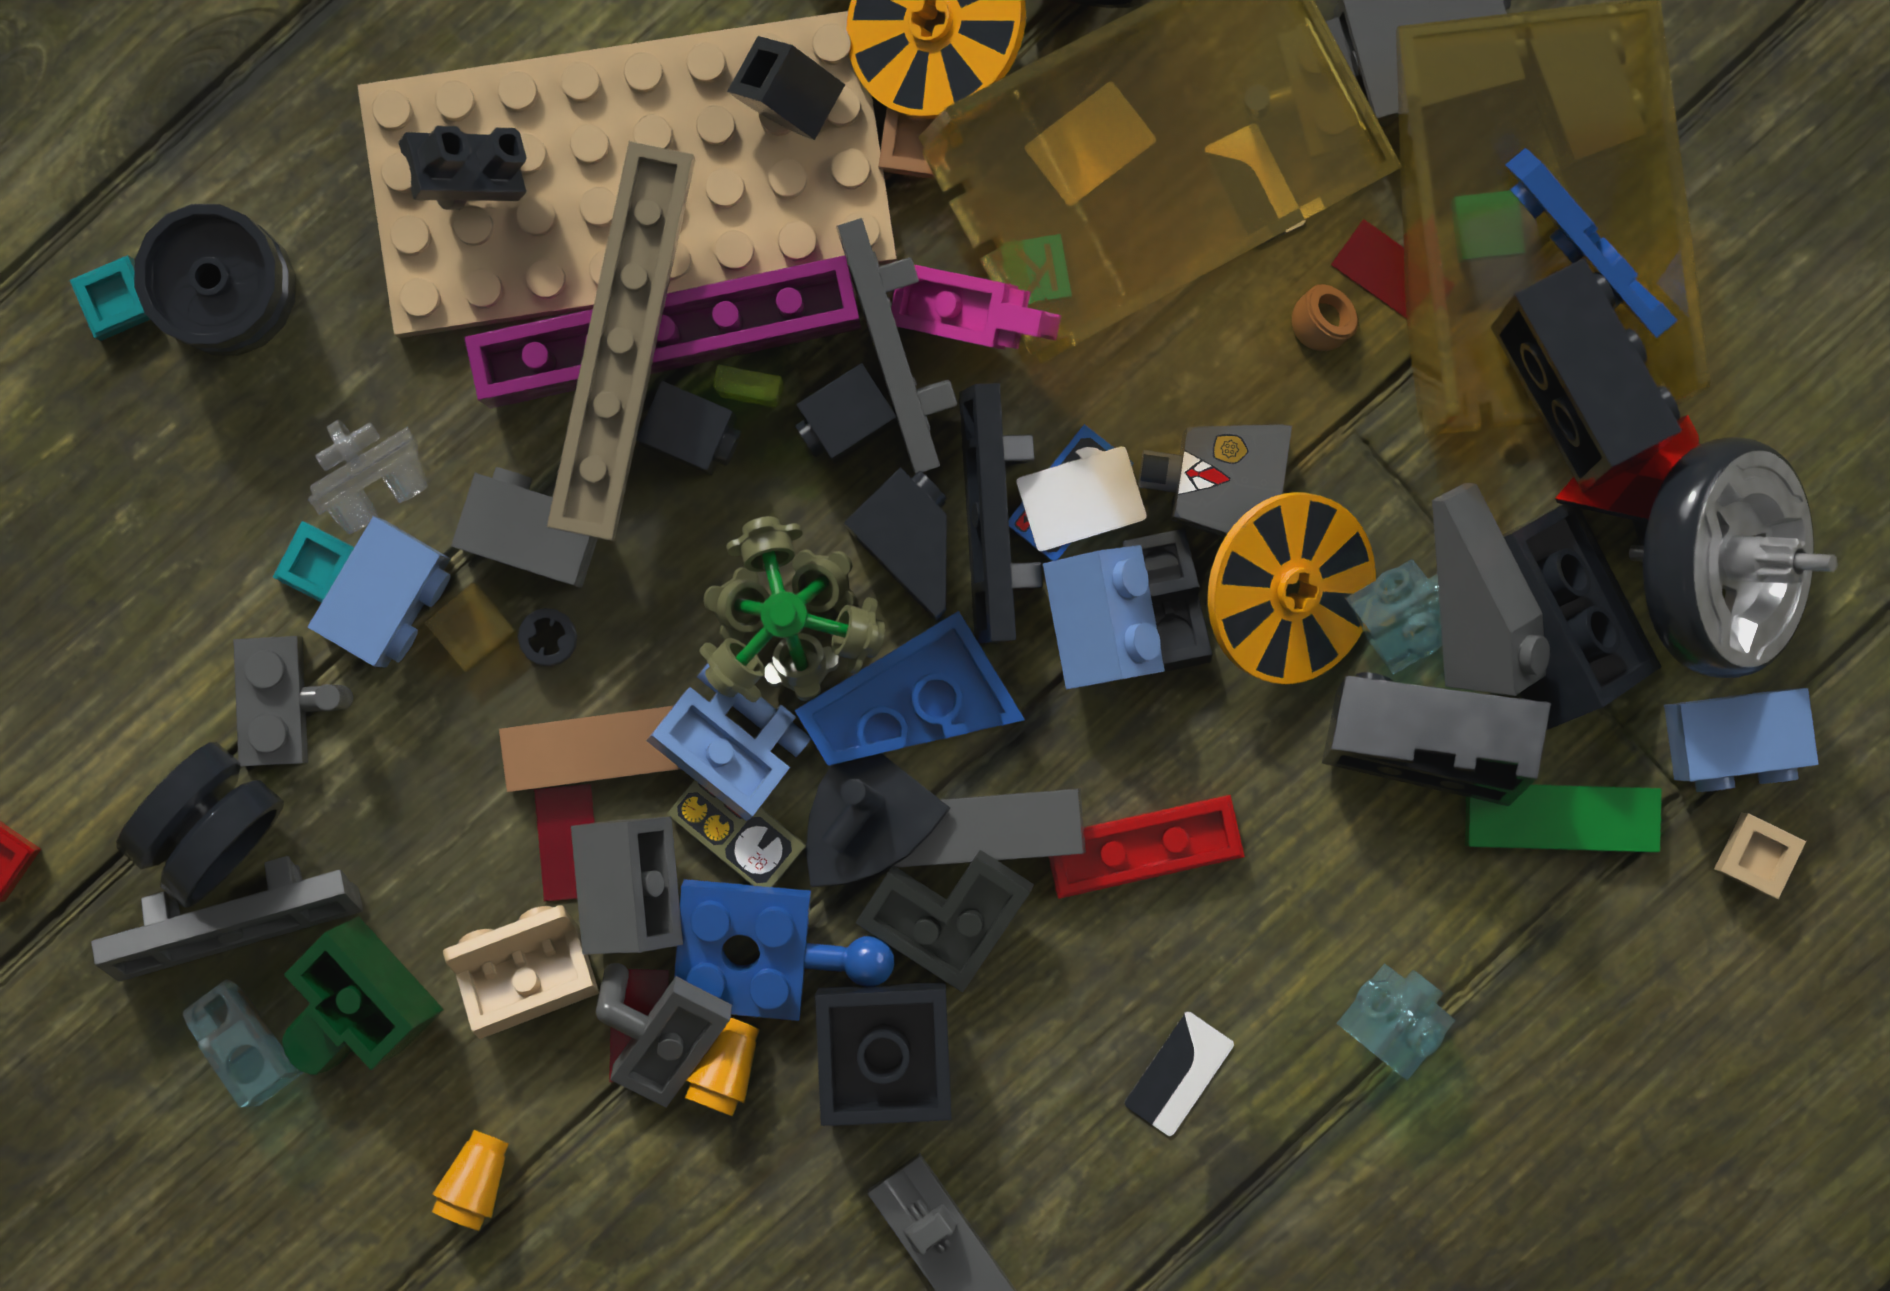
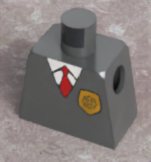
M1278 424L1187 427L1182 435L1179 455L1143 450L1138 488L1174 493L1170 520L1225 538L1234 524L1251 508L1262 501L1283 493L1292 426Z

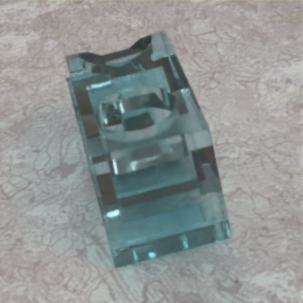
M224 980L183 1011L184 1020L198 1041L199 1049L240 1108L260 1106L304 1073L290 1063L284 1053V1048L261 1019L252 1001L231 980Z

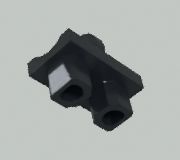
M436 126L431 133L406 132L398 142L401 153L406 157L410 167L413 200H437L442 209L460 210L467 201H519L527 192L520 169L526 162L527 156L520 132L516 128L496 127L488 135L466 134L457 126Z

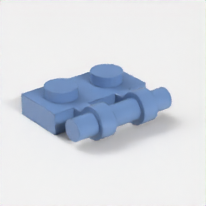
M707 663L697 678L716 693L711 701L708 702L689 687L646 741L747 821L756 813L790 768L770 752L775 744H780L793 756L797 757L809 743L811 737L793 723L796 716L782 705L776 709L762 697L756 702H750L739 693L735 697L730 698L718 692L706 678L705 671L710 667ZM732 706L760 728L754 738L726 716V713Z

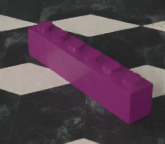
M846 255L667 293L650 374L861 329ZM593 309L466 336L465 342L478 401L491 409L575 391Z

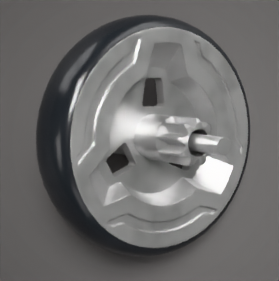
M1739 437L1719 438L1702 443L1691 449L1676 462L1662 482L1653 502L1646 528L1644 545H1632L1629 550V557L1632 561H1643L1646 603L1654 629L1664 647L1684 667L1696 673L1715 678H1738L1751 675L1772 663L1788 646L1800 624L1810 592L1813 571L1833 572L1837 567L1835 555L1814 554L1813 524L1808 499L1800 478L1791 464L1771 446L1753 439ZM1722 588L1726 589L1725 599L1722 595Z

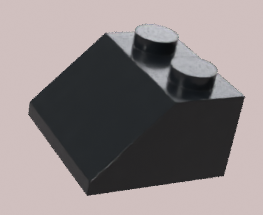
M900 468L844 524L848 532L937 621L945 614L947 514L942 508L947 504L945 502L947 498L921 471L910 478Z

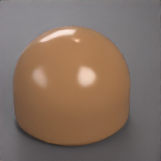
M1320 284L1312 287L1297 301L1292 312L1291 323L1296 338L1304 346L1315 351H1330L1343 345L1356 333L1358 317L1352 302L1344 293L1332 286ZM1325 303L1336 308L1340 316L1339 327L1330 324L1322 316L1319 304Z

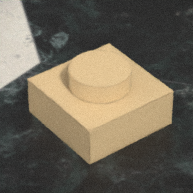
M1741 812L1714 870L1771 898L1779 899L1806 841L1749 813Z

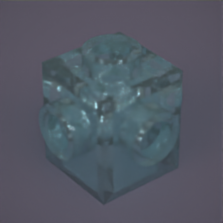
M1413 559L1397 568L1384 572L1376 581L1346 598L1369 643L1393 675L1419 659L1430 656L1442 646L1438 576L1436 574L1428 579Z
M1384 963L1375 976L1360 988L1356 1000L1336 1024L1408 1081L1424 1059L1440 1047L1445 1033L1455 1022V1019L1436 1004L1443 993L1414 970L1406 978H1403Z

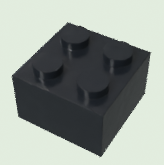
M946 982L892 984L875 987L818 988L815 994L821 1126L951 1120Z

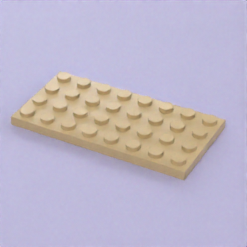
M848 11L357 85L394 335L398 338L593 309L629 141L693 154L695 158L667 293L843 256L845 254L836 226L860 218L863 219L872 251L876 253L879 266L897 261L883 169L878 168L880 147L872 95L858 79L849 57L851 40L846 30ZM757 36L795 46L846 84L815 140L799 135L771 121L727 92ZM436 126H457L466 134L488 135L496 127L516 128L520 132L527 156L526 162L520 168L527 192L519 201H467L460 210L442 209L437 200H413L410 167L406 157L401 153L398 142L406 132L431 133Z

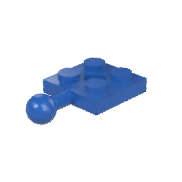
M684 879L681 885L680 916L683 945H678L676 949L674 978L678 977L732 1004L731 1015L799 1021L805 969L844 971L857 985L875 987L885 982L891 975L894 968V955L890 946L875 936L860 937L854 940L848 947L807 943L811 891L688 879ZM735 935L748 936L757 943L760 955L750 964H736L725 954L724 943L726 940Z

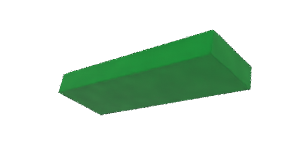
M1531 784L1510 806L1466 797L1465 846L1660 852L1662 788Z

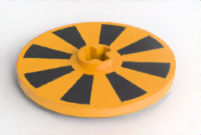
M851 0L846 30L851 40L849 57L853 69L864 88L876 100L898 113L922 119L943 118L961 113L987 97L1009 72L1017 57L1024 36L1025 0ZM939 11L946 16L944 24L934 26L931 33L925 29L926 20L935 19Z
M1304 492L1280 494L1262 501L1251 508L1234 524L1216 554L1208 586V611L1212 630L1222 651L1233 664L1245 673L1267 682L1295 684L1324 674L1348 654L1365 628L1375 596V560L1371 544L1363 527L1341 504L1323 496ZM1299 581L1300 588L1298 593H1291L1289 596H1286L1288 584H1295Z

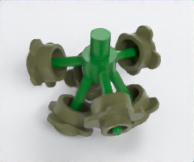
M771 516L749 521L742 528L743 535L726 545L729 555H742L745 567L738 568L734 572L733 579L722 586L713 585L706 590L704 606L707 610L714 611L720 623L719 634L725 641L718 648L711 643H704L700 648L701 655L710 666L705 671L706 678L718 692L730 698L735 697L739 693L750 702H756L761 697V692L755 684L765 674L769 685L773 687L783 685L795 691L797 698L800 700H812L820 694V684L827 673L838 668L840 663L839 656L849 658L848 671L855 674L860 671L866 656L870 658L877 656L884 641L885 624L882 620L876 619L877 600L875 598L867 597L862 608L853 606L856 596L849 587L848 573L853 568V564L849 556L844 552L835 551L830 556L815 555L810 550H802L795 555L792 541L799 539L803 535L801 526L795 523L781 525L778 518ZM791 561L793 569L796 571L792 579L793 593L785 592L779 569ZM766 571L771 596L762 585L758 584L759 576L756 572ZM832 607L837 612H840L836 621L808 614V611L825 612ZM763 627L747 645L740 642L744 638L745 632H754ZM804 628L832 634V647L822 648L821 643L815 637L800 632ZM774 635L784 638L774 650L773 662L767 664L764 669L757 654Z

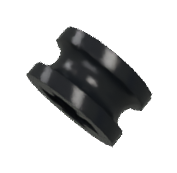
M544 608L533 611L525 617L519 628L518 641L521 650L528 659L539 665L555 666L562 664L571 657L576 648L577 633L575 625L565 614L555 609ZM550 619L549 625L553 628L559 622L566 634L558 639L560 651L546 656L547 650L543 647L537 653L530 641L539 635L536 624Z

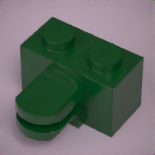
M358 916L326 931L284 974L310 1003L287 1028L282 1039L284 1053L294 1067L301 1072L311 1075L332 1069L340 1064L352 1051L372 1070L404 1051L444 1009Z

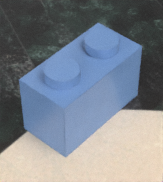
M373 516L308 625V628L375 667L387 668L391 659L400 662L409 651L417 636L418 629L411 625L424 604L432 607L438 601L449 582L450 574L445 572L444 569L449 563L450 558L386 520Z
M1141 545L1099 550L1043 563L1066 690L1165 671L1160 648V637L1157 632L1150 595L1149 578L1145 568Z
M1808 688L1783 689L1664 705L1674 780L1695 781L1696 792L1734 788V776L1758 773L1759 784L1799 779L1798 767L1819 765Z

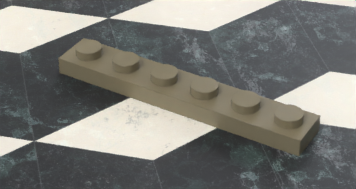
M631 141L628 143L547 527L551 529L615 541L694 169L695 158L693 154Z

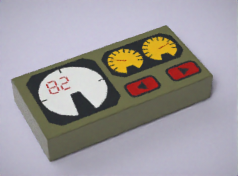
M696 780L693 781L667 813V815L671 816L673 820L753 886L772 887L806 846L803 841L762 807H759L756 813L746 821Z

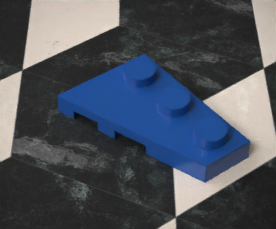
M1524 148L1505 164L1519 181L1510 189L1511 193L1534 219L1545 212L1558 229L1549 238L1572 264L1585 258L1594 272L1601 273L1608 281L1615 297L1613 309L1622 304L1656 338L1678 321L1662 302L1660 303L1635 279L1639 276L1636 271L1604 237L1601 238L1597 234L1598 228L1538 158Z
M959 611L795 710L827 765L1025 720Z

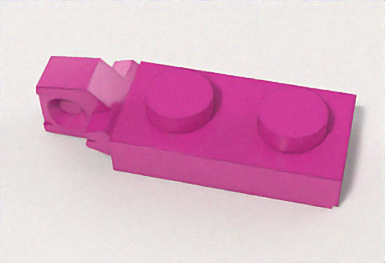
M915 265L919 282L896 289L894 292L891 311L897 327L1005 350V347L1019 349L1022 334L1054 341L1057 338L1061 315L1027 308L1031 292L1019 290L1018 286Z

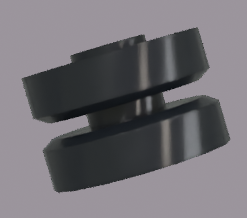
M190 204L166 214L145 234L135 257L134 288L144 313L165 334L211 355L240 356L265 346L284 328L295 303L296 275L286 250L267 230L256 224L248 216L221 204ZM218 284L214 288L210 289V286Z
M217 742L207 743L176 766L140 804L116 840V848L140 869L158 866L167 860L162 869L160 887L184 908L191 907L206 897L243 862L275 823L284 806V801L261 780L246 782L234 789L239 779L241 763Z

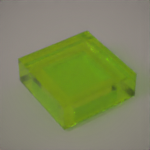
M717 364L713 387L722 398L776 408V405L780 406L784 383L780 376Z

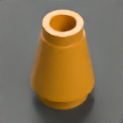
M730 1018L728 1024L686 1080L691 1084L685 1098L733 1116L738 1102L745 1104L757 1043L755 1041L760 1029Z
M473 1130L469 1141L465 1143L432 1195L438 1198L432 1212L457 1224L480 1231L485 1217L492 1218L506 1157L504 1155L509 1143Z

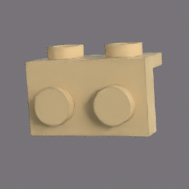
M562 905L533 908L523 913L519 921L495 930L481 929L470 932L460 939L459 944L443 950L446 964L456 974L471 1030L479 1039L599 994L588 954H582L580 928Z

